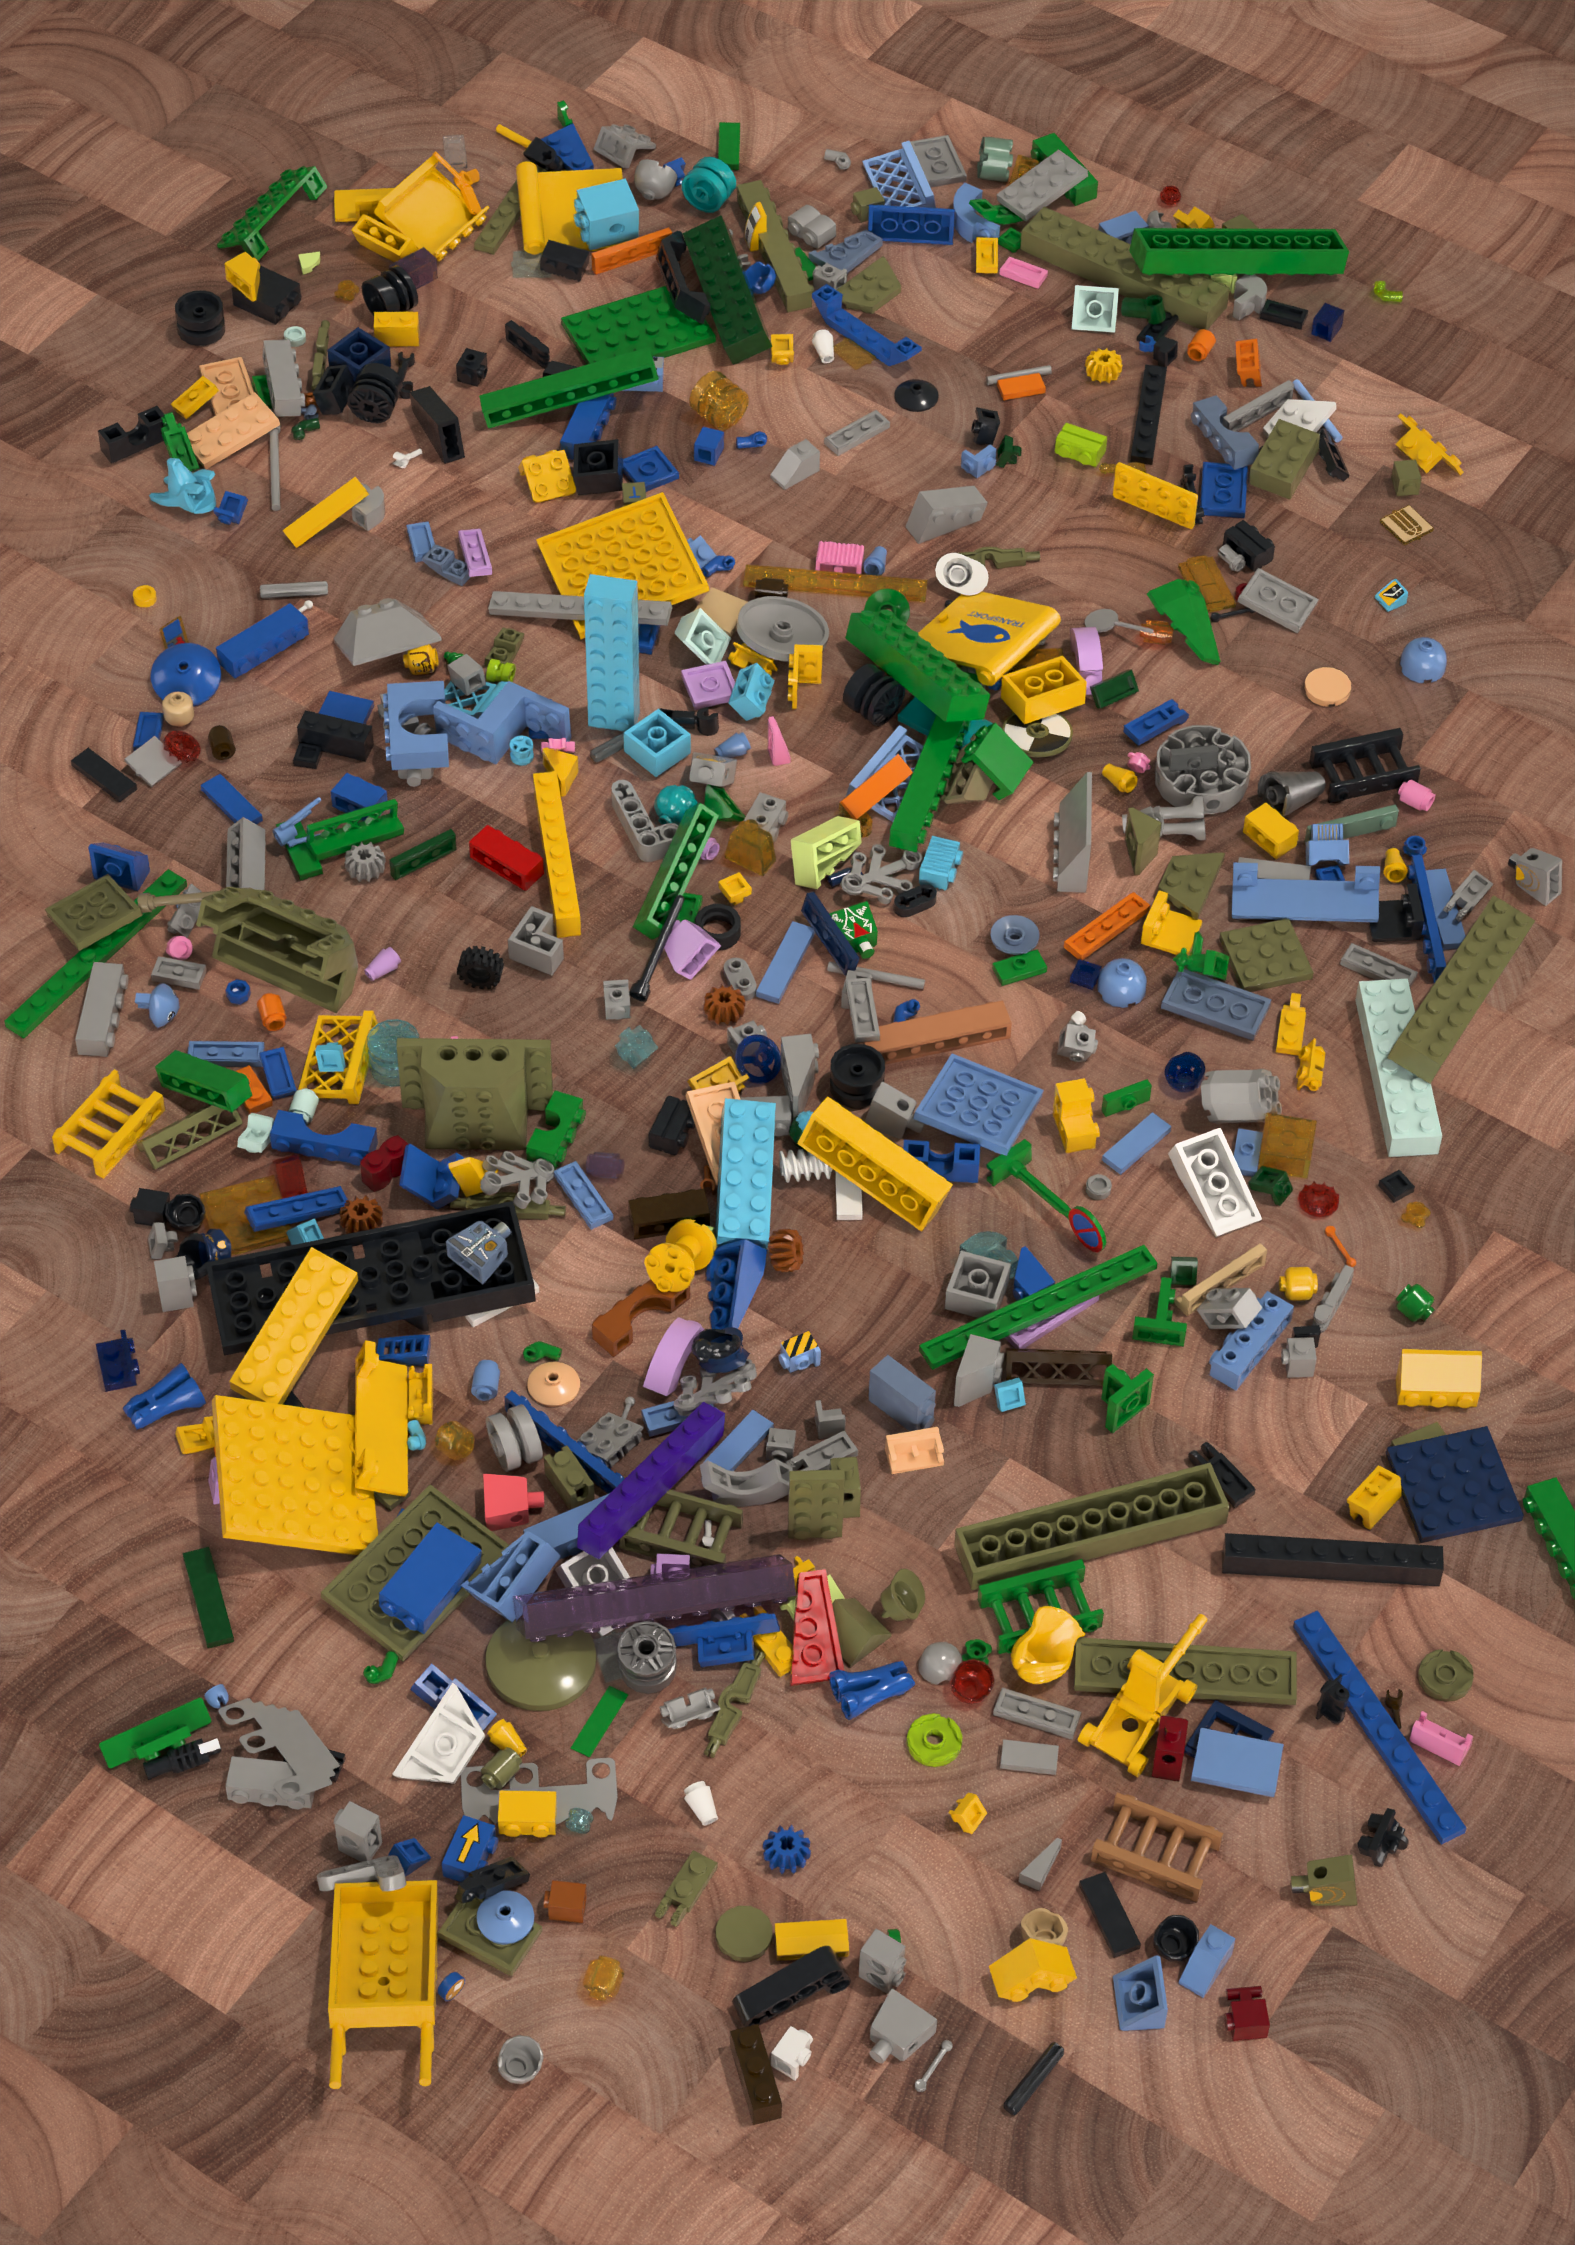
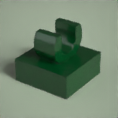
M1005 435L996 449V466L1004 468L1007 462L1011 464L1017 463V456H1021L1022 448L1013 446V437Z
M1171 1256V1284L1196 1285L1197 1257Z

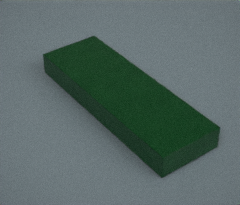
M449 829L389 859L390 873L393 879L398 880L456 851V834L452 829Z

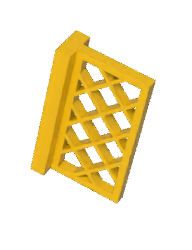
M364 1010L363 1016L318 1015L298 1090L307 1088V1085L317 1080L320 1085L310 1090L314 1091L318 1098L347 1099L349 1104H359L379 1029L374 1011ZM324 1024H334L336 1026L327 1033L322 1030ZM352 1024H359L358 1028L351 1033L345 1030V1028ZM342 1032L345 1037L337 1041L338 1044L342 1046L348 1042L353 1044V1048L345 1053L343 1052L348 1067L344 1071L333 1072L334 1076L324 1082L320 1077L327 1072H319V1070L314 1072L312 1070V1066L317 1063L315 1049L317 1045H321L326 1041L328 1043L333 1042L330 1038ZM339 1080L343 1083L342 1090H331L329 1088Z

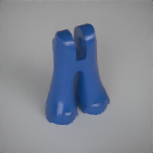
M179 1363L153 1387L140 1395L132 1397L123 1407V1410L131 1418L135 1428L140 1429L174 1411L183 1408H200L206 1404V1401L195 1380L190 1377L185 1366Z
M903 1661L893 1662L867 1671L846 1672L835 1670L829 1674L833 1695L837 1703L841 1702V1710L848 1720L859 1716L885 1699L905 1694V1692L915 1686V1681L907 1673L908 1669Z

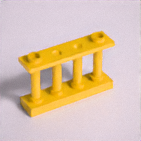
M114 1069L101 1080L100 1085L63 1126L55 1130L52 1136L55 1152L60 1154L67 1145L92 1158L95 1174L105 1178L165 1111L163 1095L154 1091L148 1098L144 1099L121 1087L119 1073ZM115 1094L139 1108L133 1115L128 1116L106 1104V1102ZM99 1111L124 1125L118 1132L113 1133L90 1120ZM84 1128L108 1141V1143L102 1149L97 1150L78 1140L75 1136Z

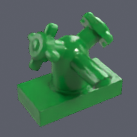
M1199 931L1194 933L1190 955L1186 954V948H1181V953L1173 958L1179 972H1183L1185 966L1191 972L1203 973L1214 979L1226 980L1230 956L1213 950H1206V954H1201L1204 938Z

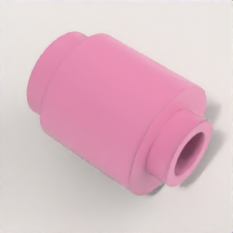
M1413 780L1403 782L1398 791L1400 801L1419 811H1428L1436 796L1431 793V789Z

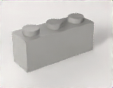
M231 1757L225 1786L228 1800L241 1804L254 1802L264 1806L283 1805L292 1809L312 1808L315 1791L291 1800H284L275 1790L274 1784L280 1780L297 1775L288 1762ZM287 1782L283 1784L281 1789L286 1794H295L300 1790V1786L295 1782Z

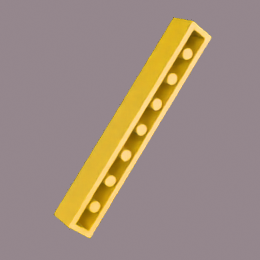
M557 771L534 773V798L557 938L581 935L580 911Z

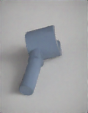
M315 405L301 408V413L304 414L305 420L318 418L319 416L316 413L317 408Z

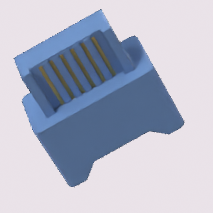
M1343 823L1312 824L1311 841L1305 842L1306 865L1312 866L1318 861H1336L1340 866L1349 865V840H1343Z

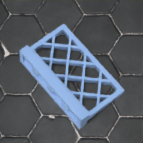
M910 141L903 142L902 149L863 161V166L872 187H877L881 195L885 191L893 193L891 197L883 196L885 205L936 208L934 194ZM901 157L898 164L891 162L892 159ZM873 165H881L878 170L870 168ZM886 167L894 169L891 174L884 172ZM899 171L907 173L905 177L897 176ZM879 177L887 179L884 184L876 181ZM892 181L900 183L898 187L890 186ZM905 184L913 186L910 191L903 189ZM898 194L906 196L903 201L896 199ZM911 198L920 200L918 203H908Z
M899 725L849 784L846 797L888 761L898 755V753L905 763L907 760L918 761L924 746L907 736V729ZM908 745L915 750V754H904L903 747ZM910 776L906 778L907 782H902L893 789L894 797L882 798L871 809L893 822L903 799V796L899 797L897 789L907 788L911 779ZM896 803V812L893 813L886 809L885 804Z

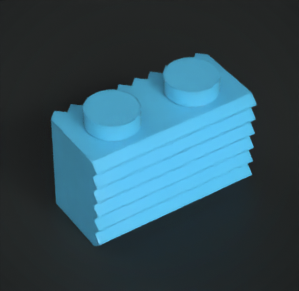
M932 836L919 871L920 885L929 884L934 888L945 891L948 888L949 882L954 883L957 873L955 866L960 865L963 858V851H960V842Z

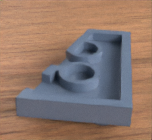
M864 230L844 238V242L834 246L831 243L825 246V250L809 252L808 258L821 267L828 263L841 271L846 269L848 274L878 250L883 244V239L868 230Z

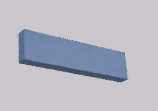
M1446 868L1426 870L1443 950L1458 949L1466 936L1462 922H1458L1455 919L1458 913L1456 903L1448 913L1443 910L1453 895Z
M792 921L756 990V997L777 1004L780 1003L815 935L812 927Z

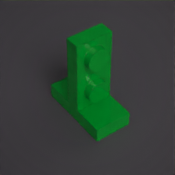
M1161 1278L1156 1319L1135 1316L1132 1340L1184 1347L1187 1323L1173 1322V1310H1168V1304L1174 1305L1176 1289H1171L1172 1278Z

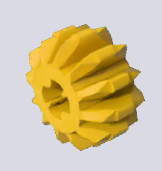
M1098 348L1097 351H1091L1085 361L1087 376L1091 377L1092 381L1098 380L1100 384L1103 381L1110 384V381L1117 380L1122 372L1121 355H1117L1115 350L1108 351V348L1105 350Z

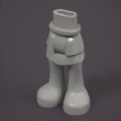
M1203 795L1195 796L1191 804L1186 806H1156L1154 808L1149 806L1140 810L1142 813L1161 822L1160 837L1169 834L1193 835L1197 840H1206L1205 819H1198L1204 818ZM1127 814L1122 815L1123 833L1126 831ZM1164 819H1198L1192 822L1184 823H1164Z

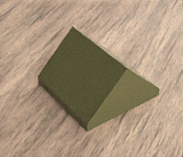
M1132 807L1128 808L1125 843L1134 876L1140 875L1158 854L1161 822Z
M856 1598L835 1599L832 1603L842 1660L850 1668L891 1637L892 1634Z

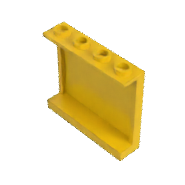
M434 155L382 198L374 211L390 228L411 238L420 252L419 255L429 265H432L436 260L440 262L447 255V250L450 248L454 250L461 242L460 239L463 236L467 238L474 231L473 227L476 225L480 227L486 221L487 216L485 215L489 209L486 206L476 216L472 215L467 208L461 191L436 169L439 160Z

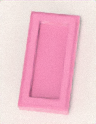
M1009 257L1000 268V275L1039 289L1048 276V270Z

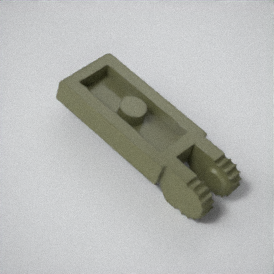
M693 1850L666 1891L656 1909L655 1916L662 1919L671 1904L678 1908L671 1917V1925L679 1926L686 1913L691 1911L716 1872L718 1863Z

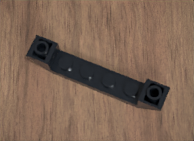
M676 231L661 240L656 260L674 308L698 323H704L706 315L710 313V302H708L705 293L689 291L685 283V277L682 275L680 264L677 261H680L687 245L682 232Z

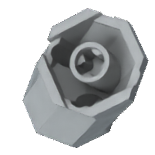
M1265 1069L1217 1070L1205 1073L1208 1079L1203 1080L1201 1083V1096L1204 1110H1209L1211 1113L1210 1116H1207L1209 1122L1216 1124L1274 1121L1276 1116L1281 1115L1282 1106L1278 1099L1280 1080L1278 1076H1273L1271 1071Z

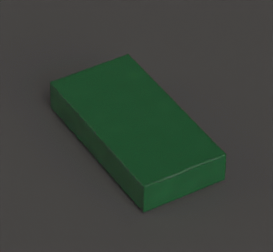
M1132 669L1123 671L1090 686L1096 708L1098 709L1139 692Z

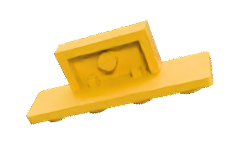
M1401 413L1397 416L1409 431L1395 445L1409 459L1416 460L1418 467L1426 474L1441 459L1460 476L1464 473L1460 468L1461 461L1453 454L1451 456L1445 453L1447 449L1439 441L1434 443L1431 440L1433 437L1424 428L1420 431L1417 428V422L1411 416L1406 418Z

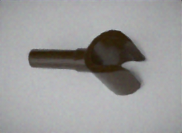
M1398 1689L1397 1698H1393L1390 1696L1389 1690H1387L1385 1705L1391 1709L1394 1723L1401 1729L1399 1708L1402 1705L1403 1692L1401 1689Z

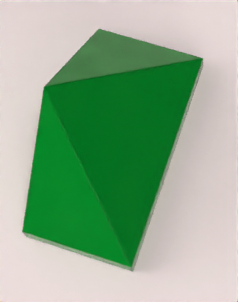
M707 784L704 805L719 815L717 821L743 822L746 816L726 791L721 787Z

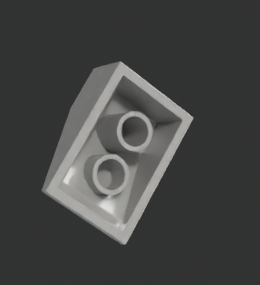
M811 1034L781 1037V1072L786 1096H790L791 1122H793L794 1117L804 1111L814 1086V1074L819 1072L817 1058H819L818 1044L813 1043Z

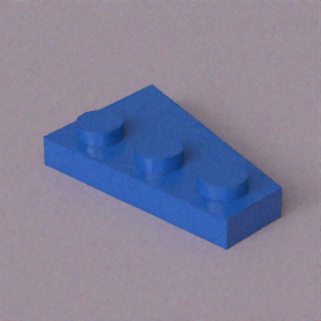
M573 123L541 139L556 151L557 155L563 160V168L566 171L594 170V164Z

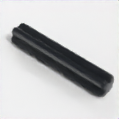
M1052 2042L1004 2102V2109L1011 2115H1016L1063 2057L1064 2048L1056 2042Z

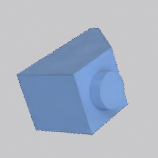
M1210 1924L1196 1945L1179 1980V1984L1204 1998L1232 1956L1236 1938Z

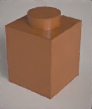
M552 1880L551 1891H545L544 1908H548L549 1919L583 1923L587 1900L586 1884Z

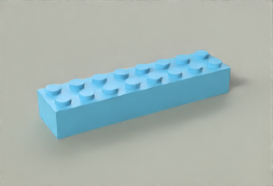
M590 574L584 593L588 726L624 732L637 724L640 714L638 584L635 580Z

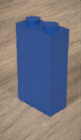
M437 1522L380 1591L379 1607L388 1616H395L403 1621L404 1625L410 1630H417L425 1634L462 1588L461 1585L470 1578L481 1564L482 1550Z

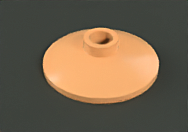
M548 1362L539 1365L531 1372L527 1381V1388L531 1398L538 1404L546 1407H561L575 1399L580 1390V1379L577 1372L569 1365L561 1362Z

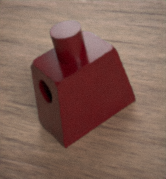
M1164 1715L1160 1717L1152 1770L1153 1778L1179 1782L1188 1728L1187 1719ZM1164 1755L1173 1756V1761L1167 1762L1163 1760Z

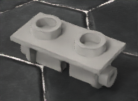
M190 884L188 889L183 891V894L200 893L202 891L193 884ZM201 902L179 904L177 911L174 912L171 920L167 923V930L173 934L178 932L188 938L198 918Z
M702 1688L687 1694L690 1703L688 1705H685L682 1696L664 1702V1705L659 1707L662 1717H665L661 1719V1722L668 1728L678 1729L686 1726L690 1720L696 1718L702 1720L711 1717L713 1712L721 1710L716 1703L711 1701L715 1699L712 1688L708 1690Z

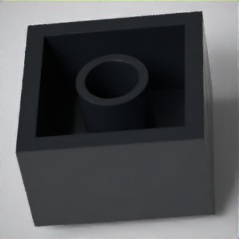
M618 439L574 444L573 478L578 496L622 491L623 455Z

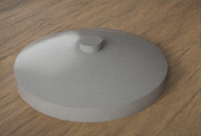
M767 596L749 601L741 608L736 624L740 638L748 647L763 656L780 661H789V654H794L795 644L823 645L824 650L829 637L827 622L821 614L807 604L786 597Z

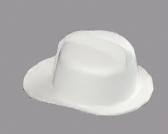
M949 553L941 557L935 569L936 577L943 586L968 596L977 595L983 591L989 579L988 571L983 564L958 553Z

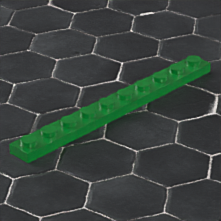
M167 869L143 893H150L155 895V897L179 895L187 887V880ZM138 897L134 900V902H135L137 905H138ZM159 906L153 909L152 912L142 913L143 915L133 922L124 925L112 934L80 950L4 1021L5 1027L22 1038L27 1037L90 978L94 962L106 963L166 906Z
M1145 1245L1139 1246L919 1345V1352L933 1370L962 1357L970 1334L998 1341L1156 1270L1158 1263Z

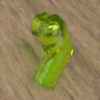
M1376 281L1374 283L1375 288H1373V292L1383 301L1402 302L1403 291H1389L1385 289V281Z

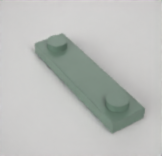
M1391 805L1318 824L1343 823V839L1396 827L1399 810L1396 805ZM1311 825L1307 826L1305 842L1311 841Z

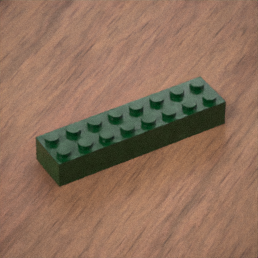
M722 215L682 233L703 292L708 302H710V311L723 347L732 364L735 365L773 347L733 238Z

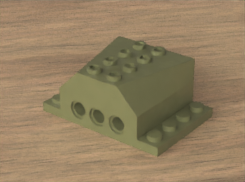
M397 1038L402 1108H424L425 1149L526 1150L528 1110H545L553 1095L551 1040Z

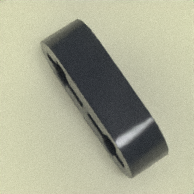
M923 884L897 895L894 899V912L900 917H910L933 907L936 904V889L929 884Z

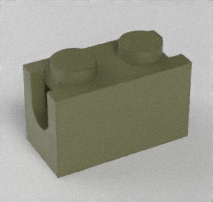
M567 1445L562 1447L561 1451L557 1452L553 1458L550 1454L544 1456L545 1475L569 1510L595 1500L594 1483ZM580 1489L583 1495L577 1497L575 1491Z

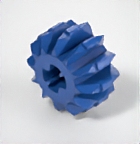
M792 1824L788 1830H784L779 1825L777 1833L770 1831L768 1839L763 1842L764 1860L770 1861L769 1867L771 1870L780 1867L781 1874L786 1869H790L794 1874L796 1866L804 1869L806 1860L811 1856V1850L809 1849L810 1840L809 1838H804L802 1829L794 1832Z

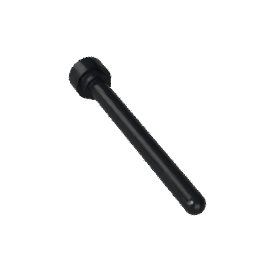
M682 895L675 897L640 980L632 984L629 995L636 1000L646 1002L650 995L649 982L684 903Z

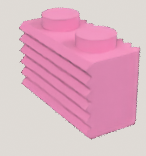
M820 541L816 557L815 574L861 579L864 546L849 543L847 545L845 543L837 544L826 541L823 543Z

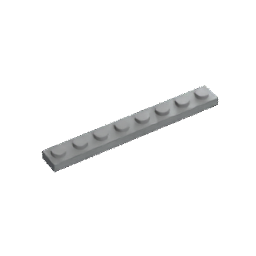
M493 591L488 607L490 615L585 620L584 596ZM638 600V624L668 626L672 611L671 602Z

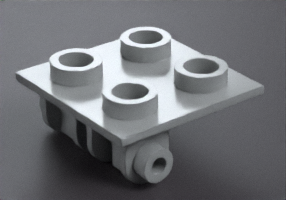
M608 1412L587 1432L583 1433L576 1442L579 1441L584 1444L589 1453L595 1457H600L610 1469L619 1461L618 1458L622 1459L624 1453L627 1454L636 1444L641 1442L642 1433L640 1431L644 1428L641 1425Z

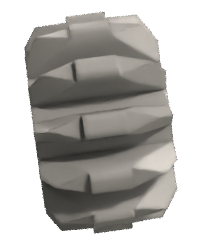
M361 842L358 847L352 845L351 851H346L345 869L349 872L351 878L357 877L359 882L363 879L370 882L372 877L378 879L380 873H384L386 859L380 846L374 847L372 842L364 845Z

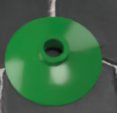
M878 590L866 601L864 610L880 612L883 609H890L899 620L907 624L910 617V606L905 596L897 590Z

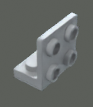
M612 124L611 126L601 127L594 150L622 168H629L636 149H655L656 144L650 141L651 138L649 136L635 132L636 129L630 125L618 126Z

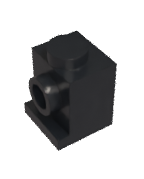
M976 407L977 420H973L971 432L974 433L973 441L979 445H993L1000 425L998 411Z

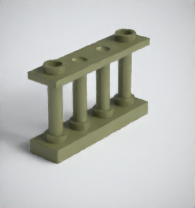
M669 1489L655 1503V1505L669 1508L660 1533L653 1534L644 1531L653 1509L652 1506L634 1524V1527H631L619 1539L621 1549L657 1558V1554L690 1555V1568L723 1577L726 1569V1554L721 1553L730 1527L742 1528L743 1510L730 1504L723 1505ZM679 1512L695 1516L686 1540L683 1542L669 1538ZM705 1519L720 1523L713 1544L709 1549L695 1545Z

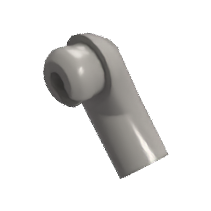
M826 149L825 160L835 161L842 170L850 167L851 161L845 152Z

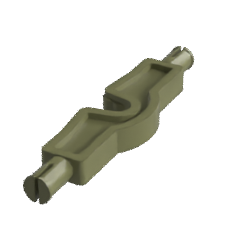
M323 320L321 327H319L316 343L317 353H315L312 371V391L315 390L326 368L330 322L327 320Z
M982 547L974 552L958 553L976 560L984 566L985 560L990 559L997 569L1025 566L1026 561H1040V551L1025 552L1024 548L1000 549L997 547Z
M501 1192L493 1196L475 1194L468 1196L467 1199L457 1198L450 1202V1208L470 1210L513 1201L517 1193ZM547 1199L543 1204H537L531 1200L525 1209H521L514 1204L518 1220H548L549 1215L565 1217L566 1206L550 1205V1200Z
M756 1650L754 1652L755 1660H751L750 1663L744 1662L734 1683L727 1686L721 1693L718 1700V1706L721 1710L717 1711L718 1714L708 1732L710 1742L704 1750L706 1756L710 1754V1758H714L720 1744L723 1746L727 1744L732 1732L741 1721L742 1711L730 1703H750L755 1686L761 1676V1668L759 1667L765 1658L763 1652L759 1654V1651Z

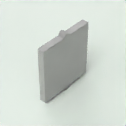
M156 736L152 737L124 759L136 772L135 775L140 776L151 788L182 764L170 751L171 748L166 747Z

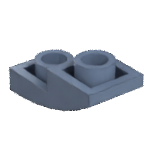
M435 544L423 557V562L431 569L460 586H463L470 578L466 563L456 559L454 551Z

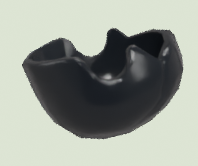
M177 1194L165 1205L166 1219L171 1227L180 1232H189L197 1229L205 1219L206 1211L204 1204L200 1198L192 1194Z
M1170 1915L1166 1917L1153 1934L1154 1948L1161 1957L1171 1962L1187 1959L1199 1942L1198 1928L1191 1919L1184 1915Z

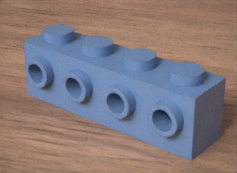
M1269 1291L1261 1299L1257 1298L1262 1309L1250 1324L1244 1329H1237L1234 1334L1230 1332L1224 1340L1222 1349L1220 1351L1216 1350L1209 1360V1364H1211L1210 1376L1236 1391L1292 1320L1294 1306Z

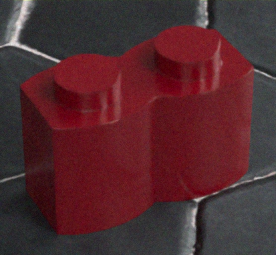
M396 1135L384 1141L378 1150L368 1153L360 1162L362 1182L373 1192H377L387 1187L393 1178L400 1176L405 1147L408 1143L399 1135Z

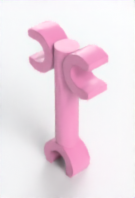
M549 738L548 742H541V751L547 747L565 753L575 752V742H566V738Z

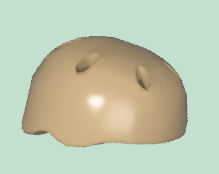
M1038 1908L1023 1917L1021 1921V1934L1024 1941L1032 1938L1062 1946L1068 1934V1927L1059 1914L1052 1913L1045 1908Z

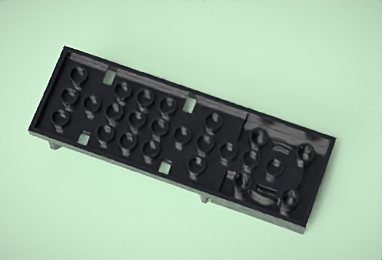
M513 1201L206 1262L224 1356L245 1352L246 1355L311 1247L358 1273V1282L325 1335L398 1320H405L426 1332L429 1331L427 1314H431L433 1322L536 1302L534 1281ZM478 1221H483L492 1229L500 1222H503L511 1231V1234L505 1238L507 1242V1257L487 1281L482 1284L448 1257L446 1241ZM363 1245L365 1257L355 1259L352 1247ZM270 1263L272 1276L262 1278L260 1265Z

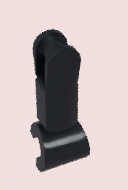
M709 707L701 708L697 714L695 711L660 708L663 713L682 728L695 729V725H697L698 731L705 736L715 735L719 730L718 713H713L709 716Z

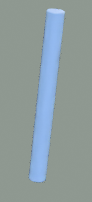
M1299 379L1292 382L1294 389L1303 400L1315 401ZM1328 418L1323 427L1335 442H1340L1343 437Z

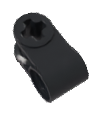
M535 137L523 152V155L529 161L546 169L547 172L561 171L564 166L563 160L557 155L556 151L538 137Z

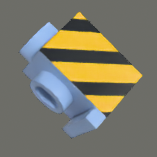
M807 1331L781 1342L778 1358L781 1366L784 1369L787 1368L791 1373L796 1370H803L810 1364H814L815 1367L819 1366L821 1350L810 1332Z

